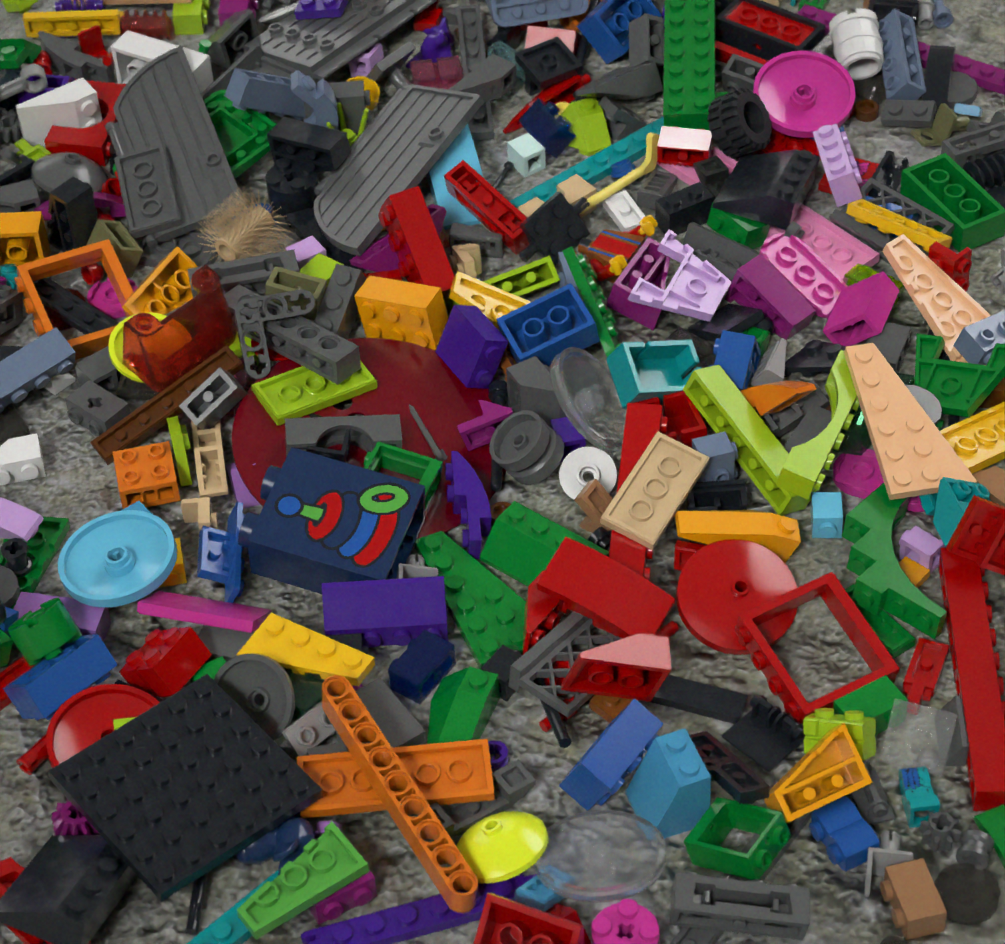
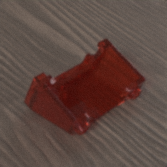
M206 264L195 271L191 279L192 287L199 294L169 316L159 321L151 314L139 313L124 323L123 364L156 392L163 391L224 346L228 345L229 347L235 341L236 327L219 276Z

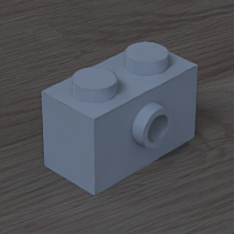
M725 431L692 439V449L710 457L708 465L697 482L737 479L734 459H738V451L735 442H730Z

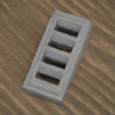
M781 338L764 352L752 377V386L784 380L786 340L784 338Z

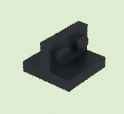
M558 36L515 53V61L525 72V91L529 96L538 94L551 85L583 73V64Z

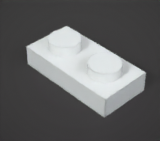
M626 190L615 193L602 201V206L621 232L630 231L639 226L640 220L645 217Z

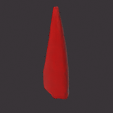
M588 74L583 76L576 75L545 88L517 113L503 132L508 134L550 115L553 106L559 102L569 103L573 101L572 93L591 82L590 76Z

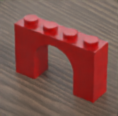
M86 80L97 92L101 117L104 120L96 125L85 128L52 125L44 140L45 148L52 154L59 152L81 154L100 166L106 167L115 149L105 125L108 122H113L114 124L118 122L113 107L126 84Z

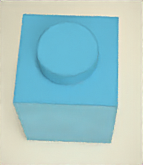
M812 492L810 510L812 538H842L843 509L841 492Z

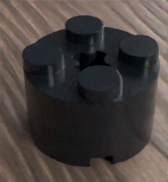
M289 158L278 159L276 165L268 170L265 177L269 205L273 207V211L278 215L284 216L285 214L314 207V200L317 198L314 188L318 185L315 165L312 162L290 160Z

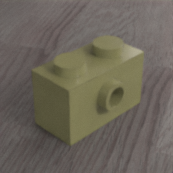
M98 219L87 245L109 239L126 277H132L143 250L120 221Z
M275 266L265 284V296L300 289L310 291L314 296L315 305L308 314L301 317L315 320L327 289V280ZM299 295V299L295 302H289V297H284L287 302V309L290 311V307L297 305L301 307V310H305V306L309 304V300L304 299L303 295ZM270 300L282 306V304L278 300Z

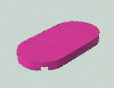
M776 233L767 237L759 254L771 262L775 269L792 283L793 287L803 298L812 304V307L816 310L814 315L829 318L841 290L848 287L847 284L798 237L793 235L790 237L783 236L784 233Z
M858 448L853 449L852 453L846 455L844 452L836 458L833 464L832 476L835 485L841 491L851 496L865 499L884 483L874 450ZM919 496L909 498L908 511L925 512Z

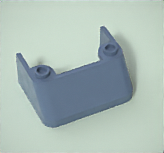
M485 0L493 22L503 28L578 16L587 10L589 4L588 0Z

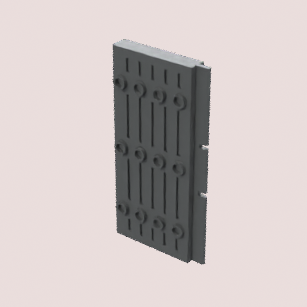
M347 0L348 3L342 16L332 18L296 20L295 14L292 13L278 23L269 25L268 30L245 44L243 49L246 53L253 45H258L261 47L264 56L298 69L304 75H309L317 83L322 78L325 79L376 44L379 39H383L414 17V14H419L437 0Z

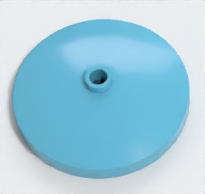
M138 510L108 513L89 521L67 540L58 559L59 577L68 594L80 603L103 608L126 605L149 595L167 579L176 563L177 545L170 527L156 515Z

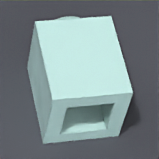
M529 133L507 142L508 161L513 163L514 168L524 178L546 168L545 148Z

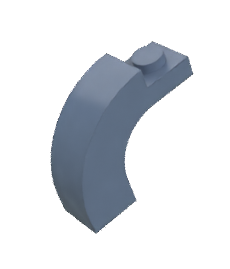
M297 69L290 75L291 91L314 110L303 122L327 127L326 123L330 122L332 127L337 130V100L332 87L324 78L315 83L309 75H304Z

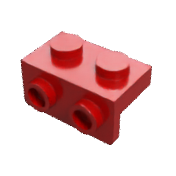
M936 241L929 246L928 257L966 292L970 285L969 273L972 266V249L966 247L957 254Z

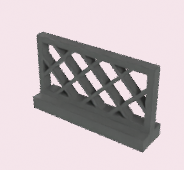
M872 177L860 189L862 199L876 205L882 204L885 209L886 203L897 201L901 203L902 209L893 210L892 212L904 217L918 213L923 218V221L918 223L927 227L939 225L944 228L941 233L948 236L955 229L953 223ZM872 188L881 192V197L866 200V195ZM848 204L841 211L834 210L829 216L833 224L880 253L879 258L889 263L882 251L885 245L892 241L890 239V234L892 233H883L877 229L870 228L869 224L865 225L857 222L855 218L846 214ZM925 250L923 251V253L928 256L929 252Z
M573 611L511 665L508 686L516 692L524 688L555 710L569 717L594 695L561 690V685H555L554 678L566 677L580 652H572L571 647L576 644H587L589 650L593 648L592 644H608L622 638L607 632V635H591L590 630L595 627L593 626L592 619ZM555 661H568L569 668L553 669L552 664ZM535 678H549L550 685L539 686L532 681ZM557 694H574V700L566 704L557 698Z

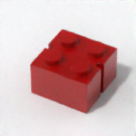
M684 391L663 395V416L668 417L667 434L665 435L692 448V439L707 436V427L698 409ZM658 397L634 403L660 405V400Z
M173 627L167 630L156 629L145 638L146 643L139 650L132 652L126 658L127 663L119 672L127 683L156 697H170L182 689L210 658L212 653L192 627Z

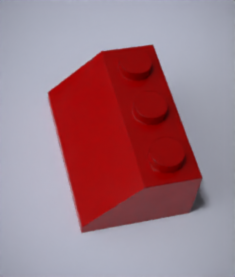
M489 892L486 896L474 944H584V926Z

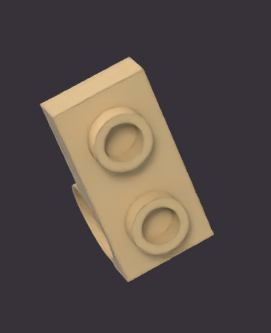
M461 244L452 246L453 255L449 256L452 271L456 273L458 271L477 279L476 276L483 272L479 245Z

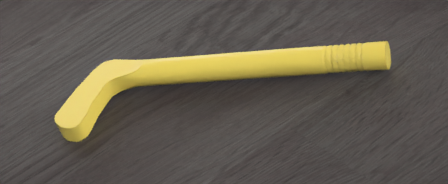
M647 134L646 158L644 162L636 169L589 197L586 202H589L590 205L580 214L590 210L656 168L658 134Z

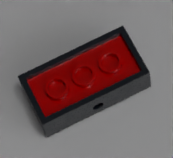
M734 0L716 17L715 40L769 61L780 54L791 51H813L820 53L824 49L826 25L761 0Z

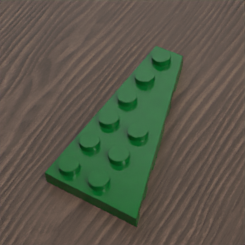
M439 531L416 539L415 549L424 558L425 566L437 568L438 576H444L447 609L479 669L502 645L523 654L526 601L444 532Z

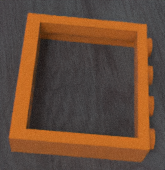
M109 239L17 266V277L14 278V281L17 285L18 293L23 292L25 299H23L27 314H32L35 319L33 320V326L37 336L44 335L52 330L53 327L33 281L101 261L121 306L133 294L132 287ZM124 310L126 317H129L130 315ZM117 325L67 340L76 352L75 360L90 356L107 347L110 335Z

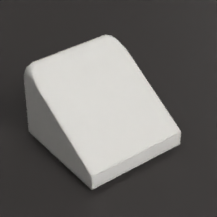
M68 372L65 374L58 373L51 378L44 388L56 395L74 383L76 379Z

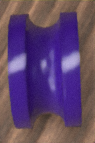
M495 740L488 741L490 755L494 754L493 758L490 759L492 773L509 763L507 746ZM496 754H499L500 758L495 759Z

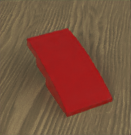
M974 495L946 548L950 553L976 561L982 568L1005 575V507Z
M566 536L537 582V590L565 601V608L592 619L593 626L622 639L639 633H653L656 635L675 603L674 597L636 572Z

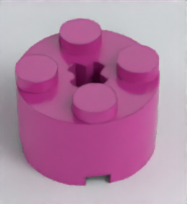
M623 899L619 903L604 908L592 921V944H660V929L656 917L647 908L637 904L633 899Z

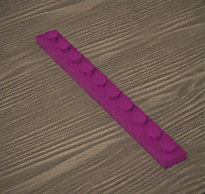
M805 4L797 14L825 24V36L830 37L829 23L837 14ZM917 41L922 68L926 69L931 45ZM955 54L952 71L967 74L975 80L979 87L1005 95L1004 69Z

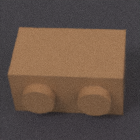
M924 858L885 867L884 881L880 882L881 893L885 901H890L893 908L891 910L893 923L897 929L901 928L905 940L943 932L945 930L947 911Z

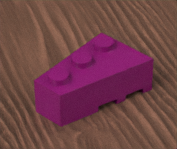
M648 237L614 282L606 306L654 331L661 309L627 300L639 278L665 290L670 257L657 251L660 243Z
M761 254L737 269L724 298L729 303L735 301L741 306L762 309L764 317L769 316L775 326L774 333L786 341L807 327L816 312L812 304L807 299H804L793 287L792 283L786 280L775 269L774 265Z

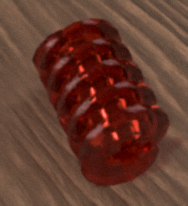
M125 9L124 16L120 20V37L128 30L151 38H155L156 35L158 40H163L164 36L167 40H171V18L166 10H163L161 16H158L157 10H153L152 16H149L147 9H144L143 15L140 16L138 10L135 9L133 16H130L129 10Z

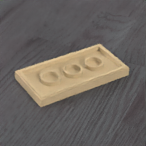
M658 431L601 516L600 523L653 550L708 465L710 457Z

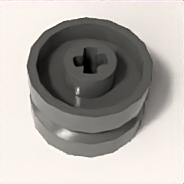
M522 410L504 419L496 428L490 440L489 451L492 459L520 484L532 485L550 476L558 467L563 457L564 443L561 436L549 427L539 415L533 411Z

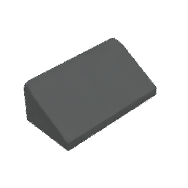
M954 696L935 715L942 766H965L967 763L969 744L962 698Z

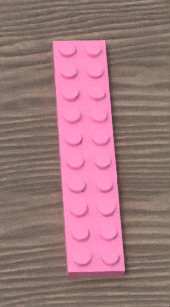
M713 146L711 157L718 156L729 169L730 176L737 161L730 158V156H726L722 151ZM657 162L659 166L676 175L677 178L689 186L700 182L694 166H679L673 163L671 165L668 163L659 164ZM802 204L793 220L805 231L801 240L846 284L879 262L880 253ZM770 225L767 237L776 233L785 234L786 230Z

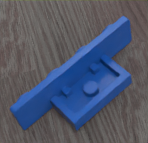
M238 501L228 517L227 532L204 525L199 532L197 577L224 583V602L233 603L236 597H240L244 588V580H241V573L245 565V558L241 557L244 547L239 546L238 537L246 515L243 514V503Z

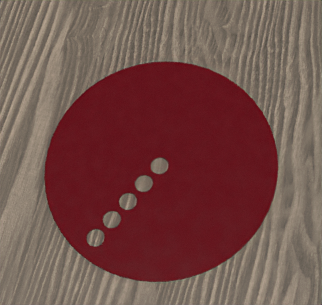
M384 338L346 339L359 346L360 361L377 380V389L350 398L352 406L348 409L340 410L332 405L316 411L314 414L322 417L350 416L351 414H362L364 416L400 414L402 449L435 459V455L410 412L409 404L413 406L439 450L443 449L447 456L442 465L441 482L425 512V521L417 539L439 531L446 533L460 525V514H453L452 502H447V485H451V480L445 479V463H451V451H458L475 470L486 491L488 501L496 493L490 487L492 458L489 451L490 443L468 451L457 425L483 415L479 400L491 402L488 397L489 389L467 388L435 350L409 342ZM290 359L280 361L271 367L266 377L257 379L255 383L301 367L302 365ZM250 387L247 391L248 394L243 397L237 409L233 422L232 452L236 468L243 483L260 505L264 506L266 500L261 499L260 491L265 473L271 465L282 468L286 459L285 424L276 425ZM306 415V416H303V417H300V418H311V417H310L309 415ZM343 444L333 445L327 449L341 451ZM350 445L347 463L364 468L367 452L358 446ZM380 468L379 473L417 484L420 482L419 479L388 469ZM504 468L502 471V481L506 473Z

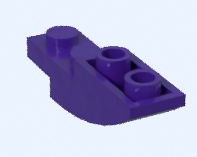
M451 451V463H445V479L451 480V485H447V502H452L453 514H460V525H466V530H462L461 535L462 547H467V552L473 558L480 559L481 536H489L492 518L490 504L486 491L475 470L458 451Z

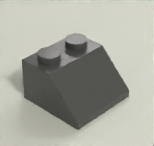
M247 9L235 12L229 19L223 22L222 26L213 35L207 38L212 43L207 55H210V60L224 70H227L245 54L243 49L245 44L259 36L253 11Z

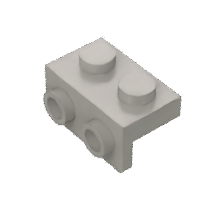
M322 701L283 730L286 740L279 747L290 758L307 756V749L317 746L336 733L334 726L323 711Z

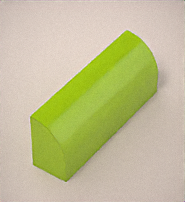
M549 255L482 282L522 297L560 281V278ZM449 297L444 300L449 313H451L454 305H460Z

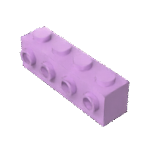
M837 123L822 126L817 131L812 132L837 207L862 199L858 184L863 181L846 132H840Z

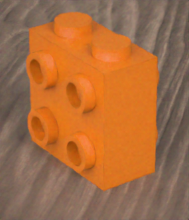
M169 441L113 451L123 509L137 501H140L145 507L181 501Z

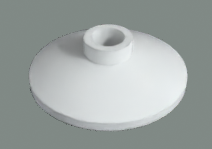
M298 2L261 17L259 22L275 23L294 13Z
M581 447L565 457L560 466L559 480L562 489L571 499L574 500L588 483L583 480L584 475L588 473L592 474L594 479H597L609 494L612 492L617 481V470L614 461L605 451L595 447Z

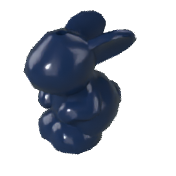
M304 818L289 819L236 853L239 862L246 865L263 864L271 859L274 862L280 861L279 875L281 873L280 869L288 861L293 862L304 852L303 847L312 839L315 840L313 827Z

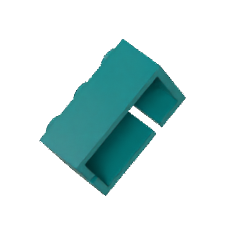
M692 339L648 341L646 344H644V341L622 342L606 358L623 409H627V403L655 397L659 398L660 405L663 407V395L683 391L693 371L683 380L682 378L700 362Z

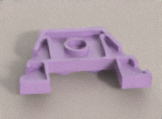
M668 229L657 251L680 262L681 265L666 290L639 278L627 300L710 322L732 281L707 260L702 262L693 254L694 249L687 243L682 245L675 239L677 234Z

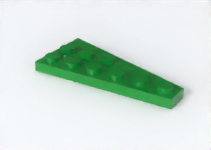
M571 246L563 250V254L584 304L596 323L600 342L608 357L621 344L614 326L616 320L611 309L607 308L605 304L607 299L597 282V275L591 263L588 264L583 253L578 254Z

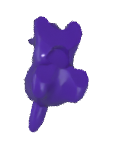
M443 17L439 26L423 30L427 36L420 46V51L406 64L407 69L416 67L423 61L431 65L448 66L454 62V54L451 47L455 45V39L450 32L447 18Z

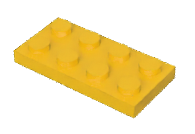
M1005 401L940 430L971 474L1005 459Z

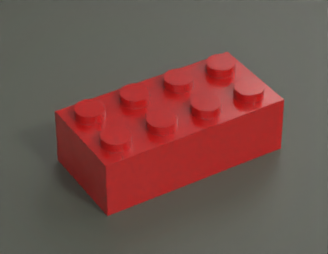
M416 186L389 195L379 209L378 216L382 227L387 228L389 233V246L393 253H397L399 258L398 268L403 278L406 277L407 281L411 283L440 287L443 299H446L450 294L454 273L420 187Z

